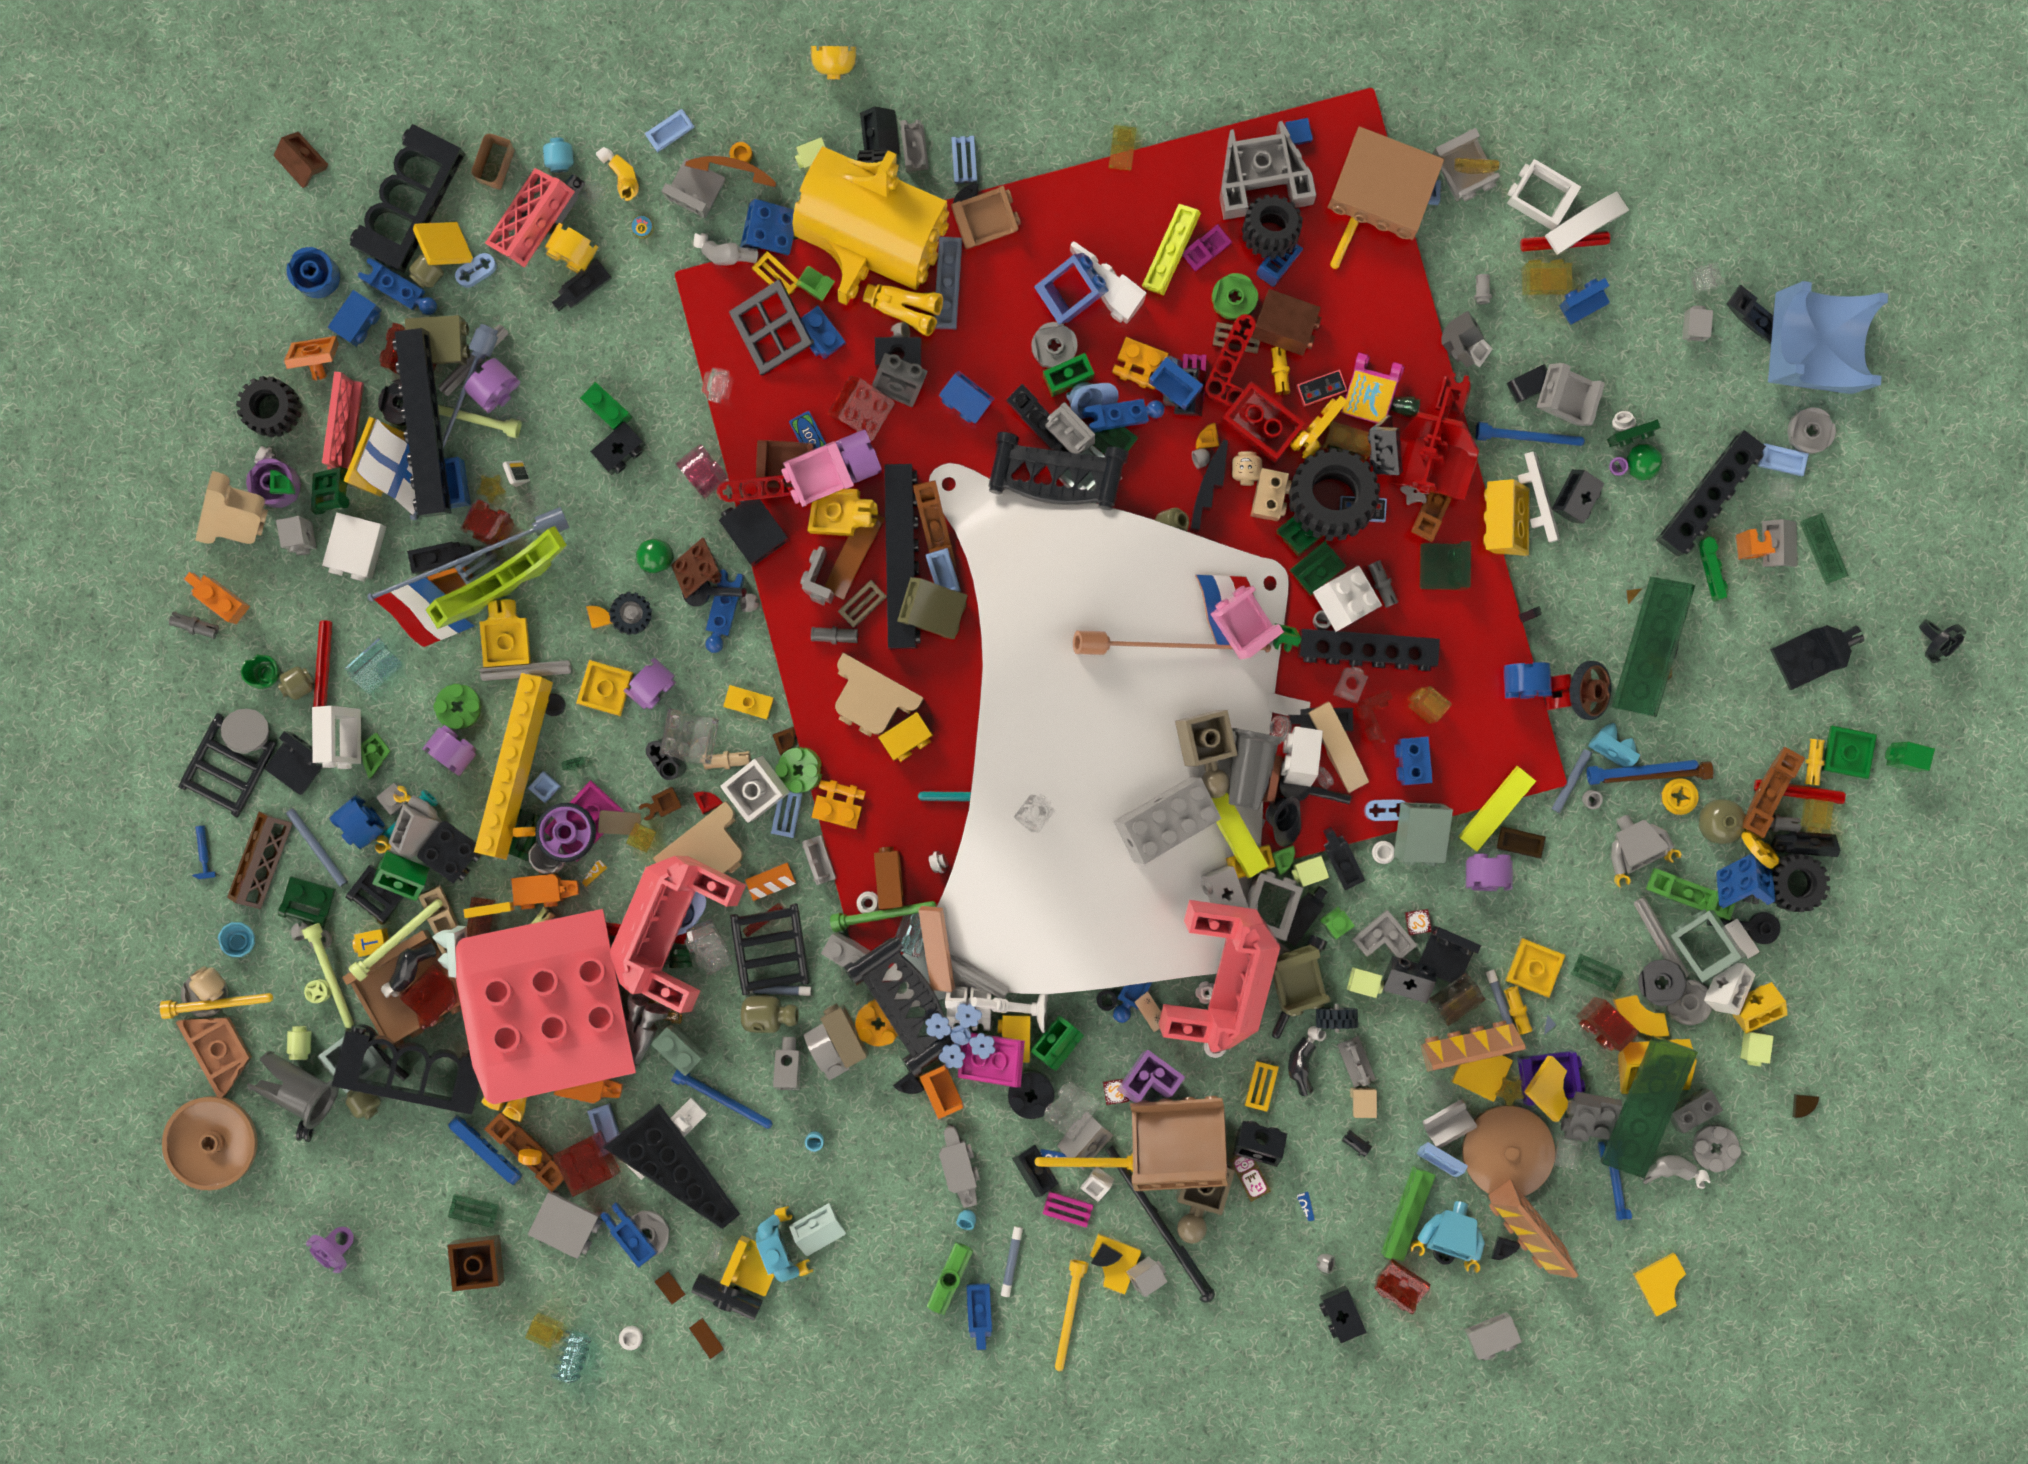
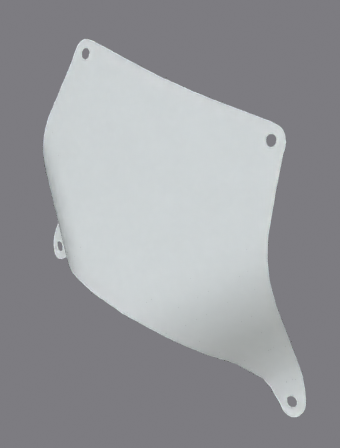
M948 463L939 466L932 472L929 481H936L943 513L955 530L970 567L978 602L983 657L981 700L970 807L953 870L937 907L943 908L950 954L1008 987V993L1054 994L1217 974L1226 938L1189 933L1184 922L1189 900L1210 903L1208 896L1202 889L1203 881L1201 876L1222 866H1228L1225 858L1234 855L1216 822L1150 862L1139 864L1134 863L1114 821L1190 777L1201 778L1205 773L1204 764L1196 767L1184 765L1175 724L1176 720L1215 710H1228L1232 728L1270 734L1272 712L1267 711L1270 693L1275 694L1281 644L1277 650L1273 646V641L1269 643L1271 646L1270 652L1266 653L1265 650H1260L1252 657L1241 660L1233 649L1110 646V649L1104 655L1075 654L1073 637L1076 631H1104L1110 637V641L1215 644L1207 622L1202 591L1195 575L1247 577L1250 586H1254L1256 589L1253 592L1255 599L1271 624L1284 625L1288 598V575L1286 570L1275 560L1252 555L1114 508L1112 510H1103L1096 503L1072 505L1045 503L1021 496L1008 489H1005L1000 495L989 492L988 484L990 479L980 473L958 464ZM947 477L953 478L956 482V486L952 491H945L942 488V481ZM1267 576H1273L1276 579L1277 585L1272 591H1268L1264 587L1263 582ZM1232 731L1234 741L1236 742L1237 736L1235 735V732ZM1232 757L1218 760L1219 769L1223 770L1230 779ZM1263 801L1258 810L1235 806L1258 847H1261ZM1245 876L1238 879L1245 899L1253 877L1247 878ZM921 932L917 940L903 956L921 972L930 984ZM896 964L886 972L883 981L899 980L902 977L901 971H897ZM953 972L955 987H968V994H971V987H979ZM907 988L904 994L897 993L895 999H910L914 992ZM933 990L938 1000L946 998V991ZM914 1001L911 1007L920 1006V1001Z

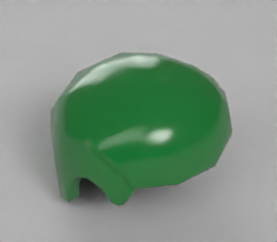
M1638 444L1633 447L1627 456L1630 475L1640 481L1650 480L1655 477L1662 465L1660 451L1651 444Z
M660 539L646 540L640 544L636 551L637 564L641 570L655 574L667 570L674 559L673 550L670 545Z
M257 654L251 660H245L240 671L242 680L249 686L257 689L271 687L278 681L280 676L278 662L267 655Z

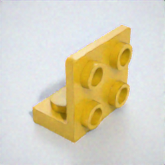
M741 1235L720 1283L728 1287L731 1283H734L761 1296H766L774 1274L768 1275L756 1241Z

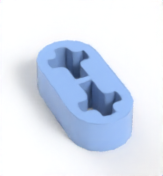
M479 254L472 259L471 263H465L457 269L455 273L456 281L461 286L470 288L493 274L497 268V263L490 254ZM485 259L487 262L491 260L488 269L482 267L479 270H477L479 267L483 265L481 262L482 260ZM466 271L468 274H470L473 271H475L473 274L469 276L471 279L470 281L467 282L465 279L461 281V279L463 278V272Z
M1373 800L1366 804L1364 813L1368 819L1373 821L1399 820L1397 813L1389 812V808H1395L1397 803L1401 806V802L1405 801ZM1374 804H1376L1377 808H1385V813H1377V817H1374V814L1370 813L1369 809L1373 808Z

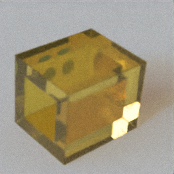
M1804 799L1801 826L1808 827L1807 832L1822 833V830H1830L1834 802Z
M538 1312L534 1316L525 1338L551 1349L555 1343L559 1344L563 1337L564 1331L561 1330L563 1323Z

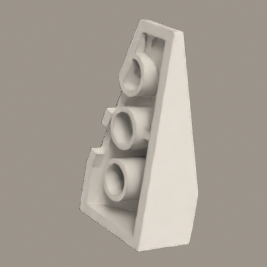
M1073 241L1070 246L1072 254L1084 253L1092 260L1093 268L1097 274L1104 278L1108 292L1101 298L1111 311L1110 315L1120 323L1123 321L1127 324L1143 305L1146 292L1123 274L1120 278L1116 276L1113 268L1107 263L1098 264V259L1095 255Z

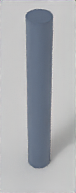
M1586 749L1582 751L1567 779L1566 785L1562 788L1552 807V810L1555 812H1561L1592 754Z

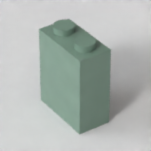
M1401 802L1394 856L1405 865H1415L1416 862H1422L1424 865L1436 866V863H1445L1453 809L1444 804Z
M675 1023L667 1026L651 1044L685 1076L693 1071L708 1054Z

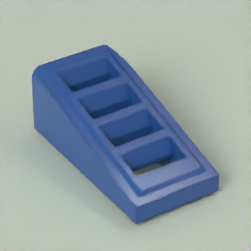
M1297 244L1292 250V255L1285 253L1283 258L1287 262L1279 256H1276V259H1270V256H1267L1259 266L1256 275L1272 287H1275L1302 252L1303 248ZM1271 261L1275 262L1281 269L1272 264Z

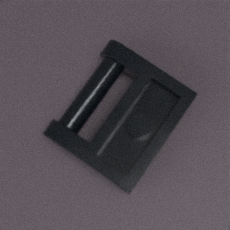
M369 865L345 898L350 902L354 901L377 918L376 921L379 924L384 925L404 896L373 885L377 869ZM361 889L378 900L386 908L381 911L359 894Z

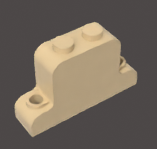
M212 471L195 541L210 544L215 541L216 537H223L245 544L254 543L256 535H262L268 512L267 509H264L265 499L260 495L232 488L229 485L230 479L228 476Z
M845 653L841 655L838 661V674L848 679L835 704V709L840 714L839 720L850 726L852 722L861 726L859 731L871 737L872 733L876 735L884 733L897 709L910 714L911 711L918 710L924 700L918 694Z
M725 801L653 858L654 861L658 863L673 856H689L725 874L729 871L732 874L742 866L739 862L743 859L744 855L741 847L727 831V828L736 821L734 819L735 810L728 801Z

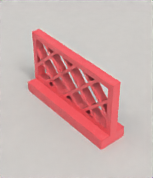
M534 168L485 244L525 268L575 191L560 179L553 178ZM540 177V184L534 186L535 182ZM540 191V197L534 199V194ZM528 197V202L522 205L523 200ZM528 210V215L522 218L521 213ZM515 216V222L509 224L511 218ZM515 229V235L509 237V232ZM503 235L502 241L495 244L499 236Z
M335 371L322 463L327 465L328 470L337 467L348 469L355 453L364 387L363 382L353 381L342 372Z

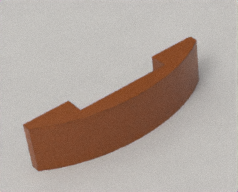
M705 156L688 160L685 163L686 167L707 172L709 171L710 163L754 173V183L772 187L776 186V182L764 171L735 158Z
M936 481L913 485L929 553L948 548L954 569L957 568Z
M1434 492L1427 494V502L1422 504L1411 532L1432 542L1452 498Z
M871 515V518L877 519L873 527H858L854 531V536L848 537L825 584V588L832 590L835 596L843 600L852 586L854 578L873 540L876 539L885 521V518L879 515Z
M1787 747L1782 748L1765 774L1751 801L1742 827L1762 839L1765 837L1774 820L1772 816L1791 779L1796 777L1805 757Z
M502 1112L485 1127L484 1130L500 1145L503 1143L517 1157L519 1151L523 1149L541 1151V1163L526 1166L536 1174L535 1177L551 1192L568 1176V1173L553 1156L527 1131Z

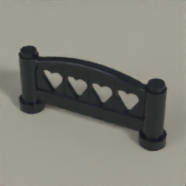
M1008 432L997 433L995 443L998 445L988 484L989 492L1000 495L1005 489H1008L1021 496L1052 504L1072 505L1098 502V507L1103 510H1112V507L1115 506L1123 466L1128 461L1129 452L1127 450L1107 447L1105 457L1019 446L1020 438L1017 435ZM1026 463L1030 479L1027 482H1023L1021 479L1013 480V474ZM1047 466L1052 482L1049 485H1045L1043 482L1035 483V477ZM1069 469L1074 480L1073 487L1066 488L1065 485L1061 487L1056 486L1057 480ZM1091 472L1096 483V489L1094 491H1088L1087 488L1084 490L1078 489L1079 483Z
M895 936L894 938H889L856 962H849L843 968L855 986L863 981L909 1052V1055L904 1057L902 1061L911 1075L916 1078L923 1073L922 1069L939 1058L945 1045L951 1046L956 1043L951 1039V1033L944 1035L942 1039H938L936 1035L918 1036L924 1021L931 1018L934 1013L941 1014L942 1018L945 1016L939 1000L928 981L907 958L901 955L900 950L904 947ZM895 963L897 971H901L902 977L899 980L883 981L889 965ZM903 982H908V989L914 992L912 998L895 999L900 985ZM916 1000L920 1001V1007L925 1009L924 1016L906 1018L912 1003Z

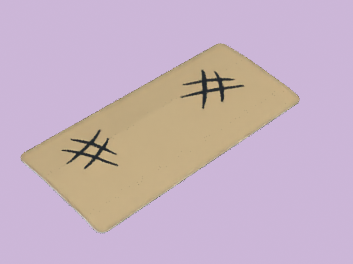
M1146 992L1135 1001V1004L1153 1032L1160 1028L1158 1024L1161 1011L1149 992Z

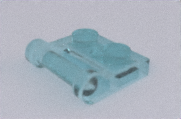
M919 913L904 915L896 933V937L904 947L900 951L918 959L924 945Z

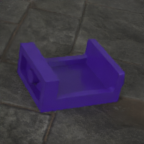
M1571 1050L1517 1057L1523 1103L1528 1106L1536 1105L1524 1091L1547 1056H1553L1567 1070L1563 1084L1567 1099L1574 1098L1576 1092H1585L1584 1080L1580 1078L1579 1069H1582V1062L1576 1052Z

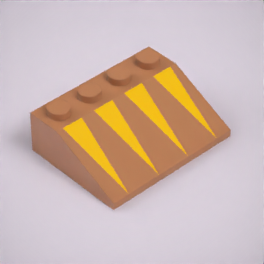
M1506 1021L1493 1023V1028L1484 1030L1483 1026L1470 1028L1471 1033L1462 1035L1461 1031L1448 1033L1447 1039L1439 1040L1438 1036L1426 1038L1425 1044L1420 1045L1427 1072L1518 1052L1526 1049L1514 1024L1507 1025Z
M1511 1179L1488 1195L1491 1201L1489 1207L1493 1213L1504 1218L1503 1224L1511 1234L1514 1232L1519 1237L1517 1241L1525 1251L1528 1249L1533 1254L1531 1258L1539 1268L1544 1267L1549 1274L1571 1278L1579 1276L1567 1247Z

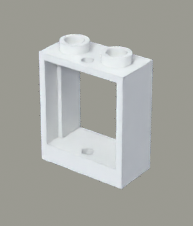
M1534 159L1530 165L1525 164L1518 176L1522 178L1518 184L1514 183L1507 193L1510 196L1507 204L1547 228L1554 230L1561 222L1581 186ZM1532 173L1565 192L1551 217L1518 198Z
M338 706L312 707L313 763H322L323 768L337 767V769H351L352 764H361V709ZM335 719H340V756H335Z

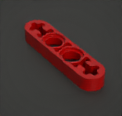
M776 475L724 481L717 487V496L724 502H737L790 496V491L794 490V488L784 487L782 480L784 476ZM771 480L777 481L779 485L775 493H770L767 489V484ZM750 482L756 486V492L752 496L747 495L745 492V486ZM727 485L730 489L739 488L741 497H739V493H731L730 498H728L727 495L723 494V490H726Z

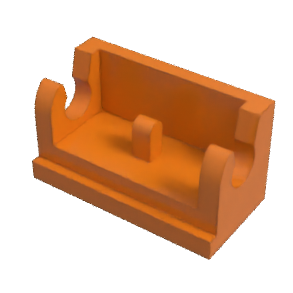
M1749 529L1737 534L1738 560L1761 558L1775 553V548H1772L1770 532L1768 530L1764 532V542L1758 540L1756 529Z

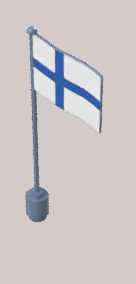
M480 324L479 329L476 328L469 349L473 350L471 354L475 356L465 384L474 373L479 359H485L486 356L491 357L498 339L496 336L498 330ZM465 384L443 436V448L466 394ZM376 419L356 470L371 485L399 502L411 513V520H417L419 517H416L417 513L413 507V500L416 499L415 490L412 489L410 477L413 476L412 467L409 466L407 454L410 453L409 444L391 433Z

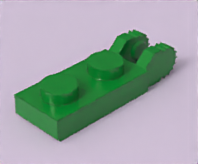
M1708 536L1700 540L1698 545L1711 599L1715 602L1727 598L1728 585L1721 575V560L1716 556V551L1718 550L1717 541H1715L1714 537Z

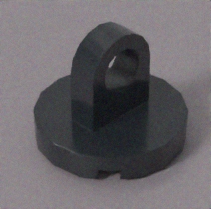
M1924 620L1919 629L1932 641L1925 651V657L1931 663H1938L1943 655L1945 657L1950 656L1962 644L1965 638L1963 635L1967 631L1959 624L1952 625L1942 631L1931 621Z

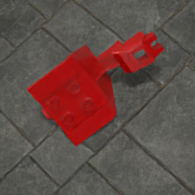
M1451 372L1449 378L1445 376L1435 409L1440 411L1439 416L1418 412L1401 432L1400 444L1403 472L1400 475H1389L1387 483L1417 488V491L1423 494L1434 492L1447 495L1450 498L1466 500L1478 459L1479 449L1465 423L1449 419L1448 416L1449 413L1457 415L1463 413L1471 390L1469 376L1464 375L1461 383L1455 382L1456 373ZM1453 393L1460 394L1458 401L1454 400Z

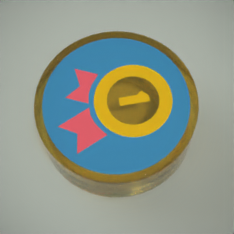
M638 215L632 219L630 228L637 238L646 239L653 234L654 224L648 216Z

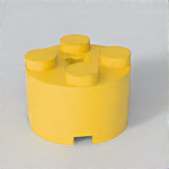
M558 223L545 245V248L548 250L546 255L555 261L559 259L567 263L566 267L577 274L580 270L585 271L599 247L595 244L592 248L589 245L591 241L569 227L565 231L561 229L563 224Z

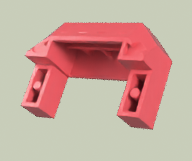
M673 856L646 867L609 952L619 983L630 993H642L679 1013L692 1012L701 990L663 972V966L695 892L726 907L737 906L746 884L689 856Z
M1189 900L1184 919L1189 933L1226 938L1208 1010L1163 1004L1158 1025L1162 1036L1165 1038L1208 1043L1211 1052L1216 1053L1234 1047L1259 1030L1280 951V944L1257 909Z

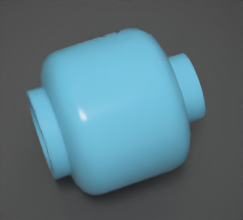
M551 138L550 143L543 146L545 167L554 173L569 171V168L574 163L573 149L570 143L564 142V138Z

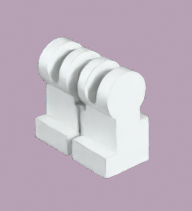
M955 987L952 992H946L945 1005L947 1008V1018L949 1019L948 1025H950L951 1030L955 1027V1023L960 1024V1020H957L955 1015L961 1003L968 1005L973 997L992 1000V994L980 987H971L970 998H968V987ZM976 1007L982 1013L978 1024H983L984 1031H990L991 1009ZM978 1025L975 1027L972 1026V1030L978 1029Z

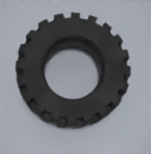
M1329 448L1327 453L1324 450H1320L1315 453V457L1309 455L1304 460V463L1300 464L1297 468L1289 491V507L1291 512H1295L1293 516L1297 523L1302 522L1301 528L1306 532L1311 530L1313 532L1312 536L1319 538L1320 535L1326 536L1325 540L1332 541L1333 537H1338L1339 541L1345 540L1348 534L1351 537L1357 535L1359 530H1363L1368 525L1369 520L1372 519L1379 501L1380 484L1376 483L1378 479L1376 472H1370L1371 465L1367 461L1363 463L1361 461L1362 456L1357 453L1352 456L1348 454L1349 450L1343 449L1342 452H1337L1336 448ZM1326 479L1342 481L1353 491L1355 502L1351 507L1344 510L1325 508L1314 497L1313 487L1318 482Z

